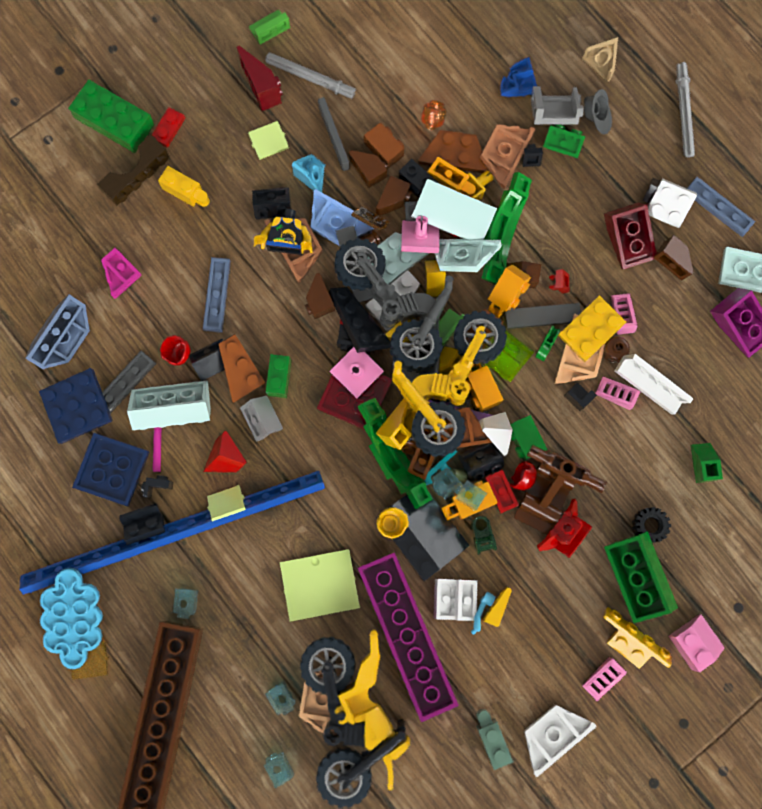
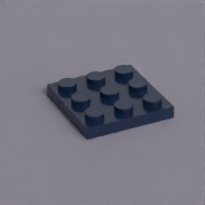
M92 368L39 391L58 444H63L113 421Z
M93 433L72 488L129 507L149 451Z

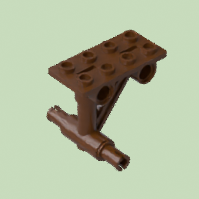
M532 445L527 456L540 462L536 469L537 478L532 488L526 490L514 518L548 535L553 526L558 522L566 498L576 483L581 486L587 485L602 493L607 481L592 475L589 469L551 450L544 451Z

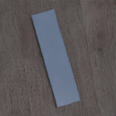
M696 177L687 189L697 193L695 198L697 203L741 237L755 223L753 219L700 178Z
M211 257L203 322L204 331L223 332L230 259Z

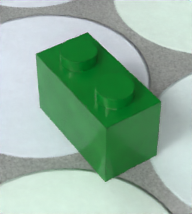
M270 355L266 394L268 396L287 398L292 362L290 356Z
M531 415L510 424L512 427L510 441H514L517 447L515 451L520 459L522 458L523 461L531 459L527 454L530 452L532 445L544 451L548 450Z

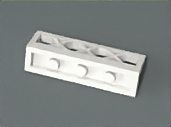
M636 354L624 355L614 370L670 414H676L682 403H691L693 400L691 396Z

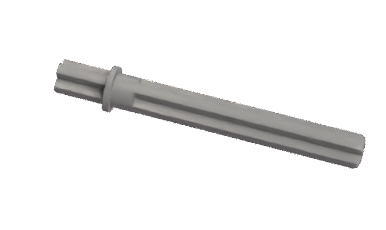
M273 53L266 55V63L332 90L336 95L339 93L351 99L355 95L356 89L342 83L341 80L336 81Z
M683 62L676 65L677 79L675 82L678 85L683 151L684 156L688 158L693 157L695 151L689 82L691 80L688 77L687 65Z

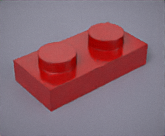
M168 107L152 136L161 145L168 148L186 119L185 115Z
M503 470L484 478L486 482H489L498 502L496 505L500 514L519 506Z

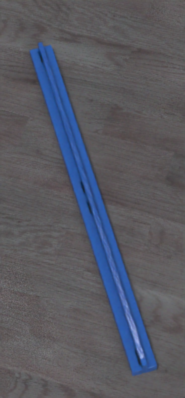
M320 471L245 496L243 501L246 510L212 521L210 511L205 510L166 524L165 533L127 545L123 539L21 575L19 589L22 594L32 593L55 584L57 574L63 569L74 568L81 574L91 572L103 566H108L157 547H162L225 523L227 524L262 510L278 506L287 501L289 502L323 490L325 485Z

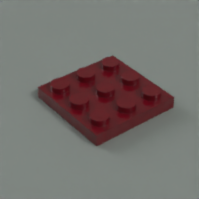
M332 374L317 406V410L365 430L363 426L367 423L358 406L376 398L381 407L392 379L380 375L357 399Z

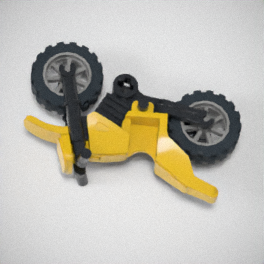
M371 630L369 635L371 652L361 661L357 679L350 685L349 683L355 672V657L349 645H346L341 639L322 637L313 641L303 653L300 663L301 676L304 678L305 684L308 687L310 686L314 692L318 691L327 696V707L331 720L326 724L323 733L325 743L330 746H336L340 742H344V745L362 746L366 749L365 752L362 751L360 754L359 751L351 750L349 747H345V749L336 748L335 751L328 752L320 762L316 775L318 792L320 791L321 797L324 800L326 799L328 804L331 806L337 805V808L346 806L351 808L354 804L358 805L362 802V799L367 796L371 787V767L380 759H383L387 767L388 790H392V759H397L410 745V737L405 732V721L399 719L397 728L393 731V725L381 706L372 702L368 696L369 688L376 683L381 654L379 652L378 632L376 630ZM328 650L334 651L337 654L334 657L328 656ZM324 651L325 661L316 655ZM338 656L341 657L343 664H335ZM314 660L323 664L322 666L313 669ZM335 668L343 669L339 677L336 674ZM321 670L323 678H319L315 672ZM334 729V732L337 733V735H333V732L330 730ZM340 763L341 768L339 771L335 770L333 767ZM329 772L335 774L338 778L329 781ZM352 781H359L356 788L352 787ZM339 783V790L334 789L332 785ZM349 788L350 790L349 792H342V789Z

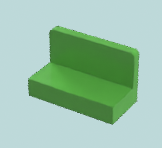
M280 10L249 26L259 45L290 28L288 16L285 12L282 14Z
M448 309L439 321L440 337H442L443 348L454 335L459 320L465 316L463 313L459 316L451 309Z

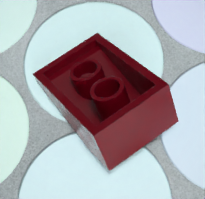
M237 46L241 67L261 110L265 111L282 104L281 96L283 93L278 76H274L270 68L244 48Z
M635 203L604 213L607 232L622 270L654 260L656 248L647 204Z

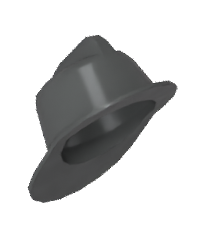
M603 89L598 90L593 96L584 98V114L587 119L595 122L596 128L601 134H607L612 126L608 95Z

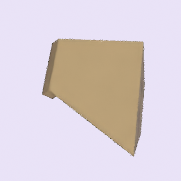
M618 38L588 47L582 58L607 82L611 80L615 71Z

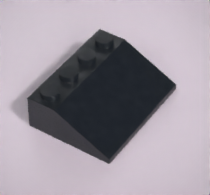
M405 495L389 507L403 510L408 517L409 525L403 535L392 540L424 582L470 546L451 520H446L441 507L434 498L415 509L408 495Z

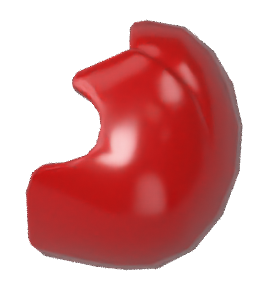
M176 335L167 337L160 347L161 358L174 366L184 364L189 359L191 352L189 343Z
M528 461L519 463L514 475L511 476L514 484H510V486L522 491L532 488L537 478L535 466Z

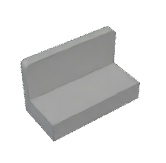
M267 396L250 399L240 407L256 442L263 440L271 433L283 429Z

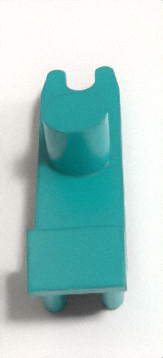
M456 449L453 453L447 454L429 471L424 480L426 486L433 483L431 476L439 469L444 474L451 469L446 463L457 453Z

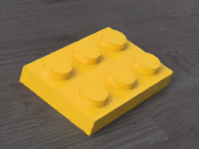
M599 295L558 336L586 362L626 321Z

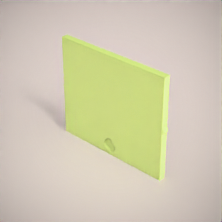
M349 549L280 562L284 585L283 592L286 596L290 622L360 608L355 583L356 577L354 576Z

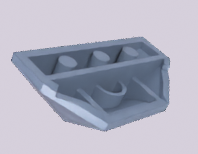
M68 294L52 311L33 339L25 359L41 369L69 363L90 331L86 305Z

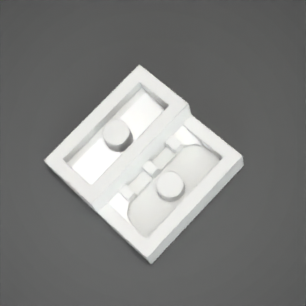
M435 579L434 619L474 621V616L477 612V581Z

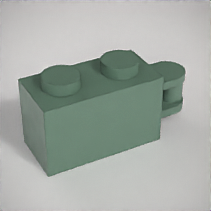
M480 709L477 712V719L480 725H477L476 728L491 766L496 770L513 763L498 722L495 719H491L487 710Z

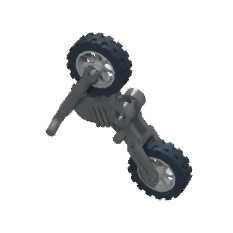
M356 238L354 241L348 240L336 252L334 270L335 274L337 273L338 280L342 281L344 286L351 287L350 289L352 290L359 289V291H363L366 288L382 307L380 316L382 326L392 328L398 320L401 321L402 325L398 326L395 332H393L390 342V354L393 356V361H400L402 369H407V372L412 373V371H416V373H421L423 370L428 371L430 367L437 363L443 349L442 337H439V331L433 327L450 297L453 289V277H446L444 289L436 300L426 293L410 292L400 296L395 291V286L392 284L388 285L382 278L386 266V259L382 249L378 248L376 243L369 242L368 239L360 240V238ZM352 256L355 261H348L347 259ZM346 265L354 267L351 270H349ZM422 317L423 320L416 321L415 318ZM405 337H408L411 343H405L402 341ZM429 344L430 351L424 349L423 346ZM402 347H408V352L405 353ZM420 352L426 354V356L420 358L419 354ZM411 353H413V354H415V357H416V358H413V357H411V356H409V355H410Z

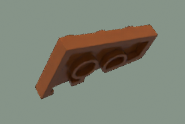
M235 334L218 343L232 402L234 403L263 385L265 381Z

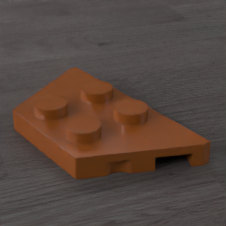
M440 130L419 158V164L432 166L437 157H440L459 170L477 173L489 171L479 158L483 151L477 135Z
M469 406L456 408V410L460 411L461 417L464 418V425L466 426L464 438L458 448L492 443L483 432L479 420ZM444 419L446 425L451 424L448 419ZM453 428L444 430L446 433L452 436ZM440 435V437L444 439L443 442L449 440L444 435Z

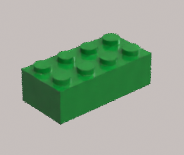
M89 79L68 108L76 120L133 153H136L138 146L145 140L155 125L150 114Z
M648 531L604 547L633 623L670 614L678 608Z

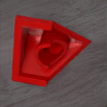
M224 431L216 439L203 472L236 473L247 463L227 431Z

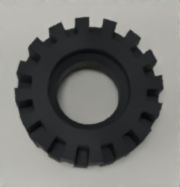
M655 507L645 508L638 511V514H635V520H632L634 524L632 530H635V535L647 532L644 526L645 521L648 518H654L658 522V529L656 532H648L652 543L661 542L670 533L669 527H671V524L668 523L670 518L665 516L667 513L662 512V509H656Z

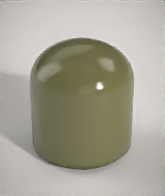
M451 469L448 473V479L451 484H464L468 479L464 469Z

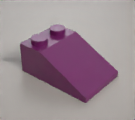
M737 288L710 312L718 326L744 355L750 358L762 348V307L752 290Z

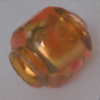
M431 100L424 105L421 121L425 124L426 128L435 130L444 124L447 114L444 104Z

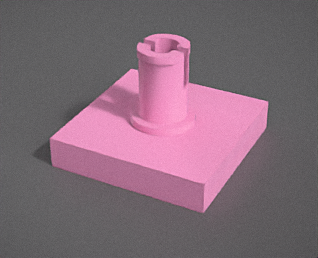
M418 216L416 221H402L401 252L439 253V228L427 224L428 218L423 216L422 222L421 216Z
M353 347L330 372L358 399L384 370L365 352L357 353Z

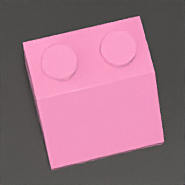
M701 614L668 636L691 670L701 672L714 663L725 648Z

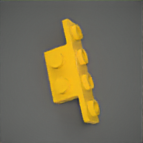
M609 607L605 609L604 619L617 628L616 632L608 639V645L639 669L651 656L655 657L667 668L671 666L672 656L666 648L658 646L649 635H644L640 632L635 624L627 622L622 618L618 611L612 610Z

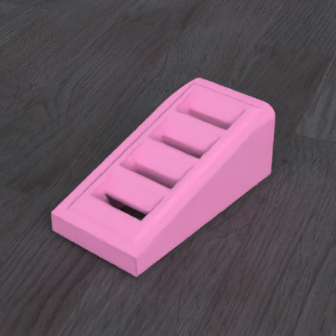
M630 293L612 295V308L621 317H629L624 319L626 323L616 332L617 335L634 333L637 328V322ZM618 302H626V304L617 305Z
M602 377L595 394L631 410L637 401L640 391ZM606 384L610 385L607 392L604 393L603 390ZM615 387V388H617V389H616V391H615L614 396H612V395H610V394H611L613 388ZM624 391L622 398H618L620 392ZM628 394L631 395L629 402L625 401Z
M608 657L582 687L598 701L627 672L613 658ZM610 666L617 672L615 675L608 669ZM604 672L611 677L610 680L603 675ZM598 677L605 683L604 686L596 680ZM592 683L600 689L598 693L590 686Z

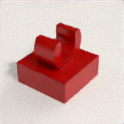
M563 269L556 270V275L549 276L551 281L556 280L554 285L549 286L551 290H559L561 293L570 292L569 274Z

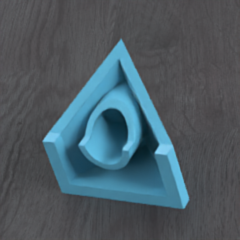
M312 154L292 163L294 176L313 191L316 189L322 192L325 164Z

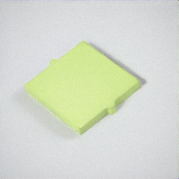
M278 121L248 132L253 143L252 148L256 150L259 160L289 148L285 140V133L282 132Z
M240 485L207 496L209 504L207 509L210 511L212 521L246 510L243 501L245 497L241 492Z

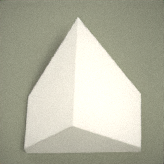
M506 412L479 420L483 432L504 456L507 455L512 427Z

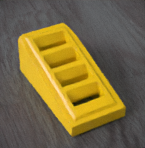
M505 587L483 617V622L496 627L500 625L512 591L510 588Z

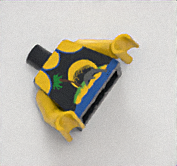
M285 209L284 218L275 217L273 222H270L260 235L254 237V247L257 244H261V249H264L266 243L267 250L271 252L303 255L304 250H310V253L313 252L312 237L307 227L302 225L301 220L295 219L296 211L293 209Z

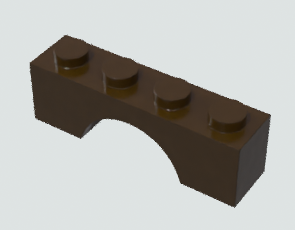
M152 135L148 136L138 146L140 159L132 171L126 174L109 172L97 183L100 190L116 206L123 203L132 191L137 190L146 178H150L159 166L164 165L170 157L166 148Z

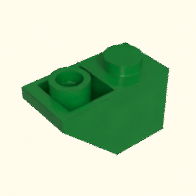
M711 443L690 445L696 483L722 480L721 461Z

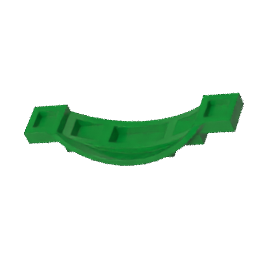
M520 172L513 174L509 190L503 191L499 207L496 209L484 240H501V248L486 262L481 277L494 285L497 284L506 269L513 235L529 196L532 180Z
M376 398L360 404L358 409L367 423L363 428L372 442L369 448L387 480L393 479L401 495L405 492L407 493L415 509L433 500L424 480L407 472L411 463L405 453L386 445L376 434L387 420L386 413L380 407Z

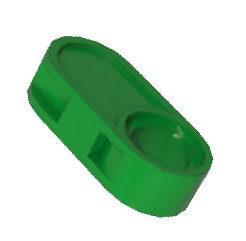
M553 325L551 326L535 358L541 361L545 360L561 329H556Z

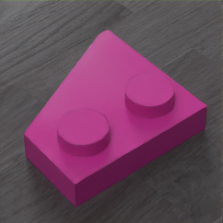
M116 248L101 259L106 272V279L110 286V293L114 299L142 276Z

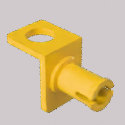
M485 171L478 178H475L470 172L467 174L469 175L468 181L476 187L475 195L471 198L478 201L483 198L486 191L484 186L493 180L492 174L488 175L489 171Z

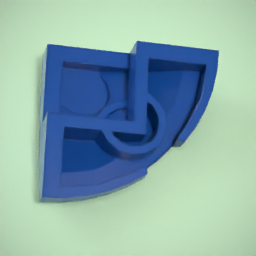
M528 57L510 68L511 72L507 79L506 76L503 77L501 82L502 96L520 97L532 94L533 86H537L530 58Z

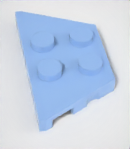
M316 189L314 190L311 230L338 246L336 230L354 226L356 236L360 238L370 232V230L375 229L376 225L353 213L355 211Z

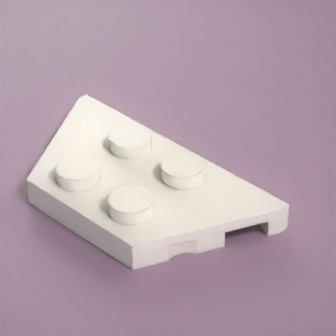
M553 705L524 730L535 776L538 777L597 726L593 722L564 708Z

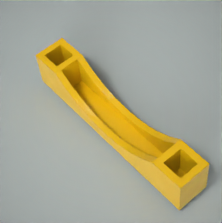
M449 347L442 349L439 366L440 374L448 375L454 365L462 358L458 354L457 349ZM403 398L376 432L386 445L399 450L412 436V422L416 414L405 398Z

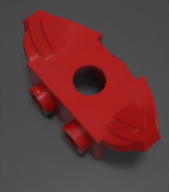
M571 499L570 506L564 512V515L554 528L550 530L546 538L537 545L539 551L555 548L570 558L593 528L578 517L576 499Z

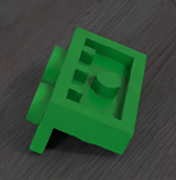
M554 124V127L550 126L543 147L578 158L585 136H582V131L572 129L569 132L564 130L565 126L560 124Z

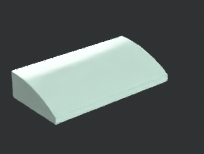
M427 179L412 217L416 219L418 216H421V221H423V216L428 218L427 224L465 240H484L497 208Z

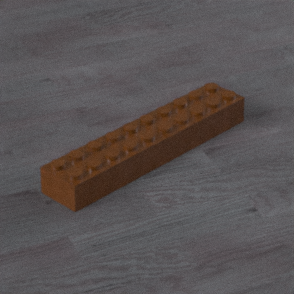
M161 621L159 623L118 809H165L204 628L169 621Z

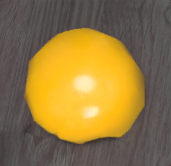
M392 507L383 510L379 514L376 524L378 531L384 537L393 539L403 535L409 522L403 510Z

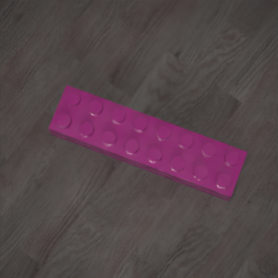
M395 552L359 567V573L420 721H426L459 706Z

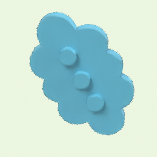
M66 568L60 571L55 578V586L47 588L40 597L41 606L45 610L40 617V624L46 631L43 636L44 647L51 653H60L61 663L68 669L81 667L88 658V651L98 647L103 636L101 629L98 627L102 621L103 614L100 608L96 606L100 598L99 590L92 584H83L82 574L74 568Z

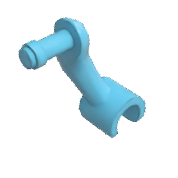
M486 592L480 599L481 604L474 616L472 634H476V632L481 630V615L485 606L491 607L495 601V596L489 592Z

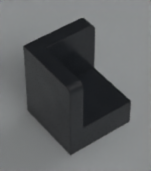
M576 383L564 395L579 411L583 410L597 396L592 390L588 393L579 383Z

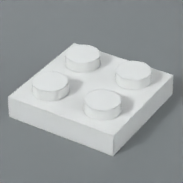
M662 178L648 205L649 216L679 228L697 193Z

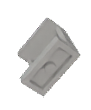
M533 86L531 106L534 124H578L579 118L583 116V105H580L581 94H578L577 87H573L571 96H542L541 87Z

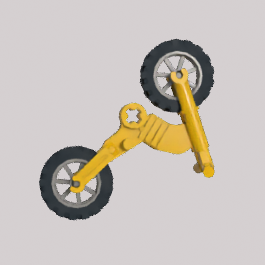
M473 311L459 320L453 340L455 342V349L458 350V354L462 358L454 365L448 375L437 373L420 375L411 383L401 372L402 363L400 361L394 363L392 382L416 412L411 428L412 438L416 442V446L419 449L421 448L425 454L429 453L435 457L437 455L446 456L449 453L451 454L460 446L466 430L465 421L461 417L460 411L454 409L453 405H462L466 401L470 387L465 380L471 371L472 364H486L489 361H494L501 354L507 339L505 326H502V321L499 318L497 319L492 313ZM472 327L475 334L467 333V330ZM488 328L492 333L486 334L485 329ZM494 336L493 344L485 339ZM466 337L473 338L471 343L467 342ZM483 343L489 346V348L482 350ZM426 398H431V399L433 398V399H435V400L438 399V400H440V401L443 400V401H445V402H446V399H449V401H450L453 405H451V404L447 405V404H445V402H439V403L431 402V403L429 404V402L426 401L425 399H426ZM444 419H448L451 424L446 425ZM424 428L430 430L431 433L428 436L425 435ZM453 428L452 436H450L444 430ZM440 435H444L449 440L441 442ZM430 438H437V442H432Z

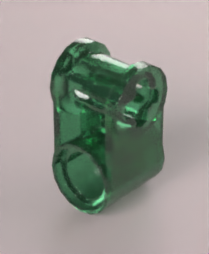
M485 516L474 517L471 521V530L477 555L492 549L496 551L497 545L489 519ZM478 519H482L485 522L483 530L476 528L475 524Z

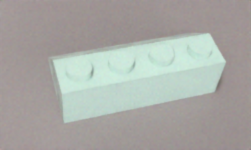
M208 381L131 390L127 413L132 430L210 421L211 407Z

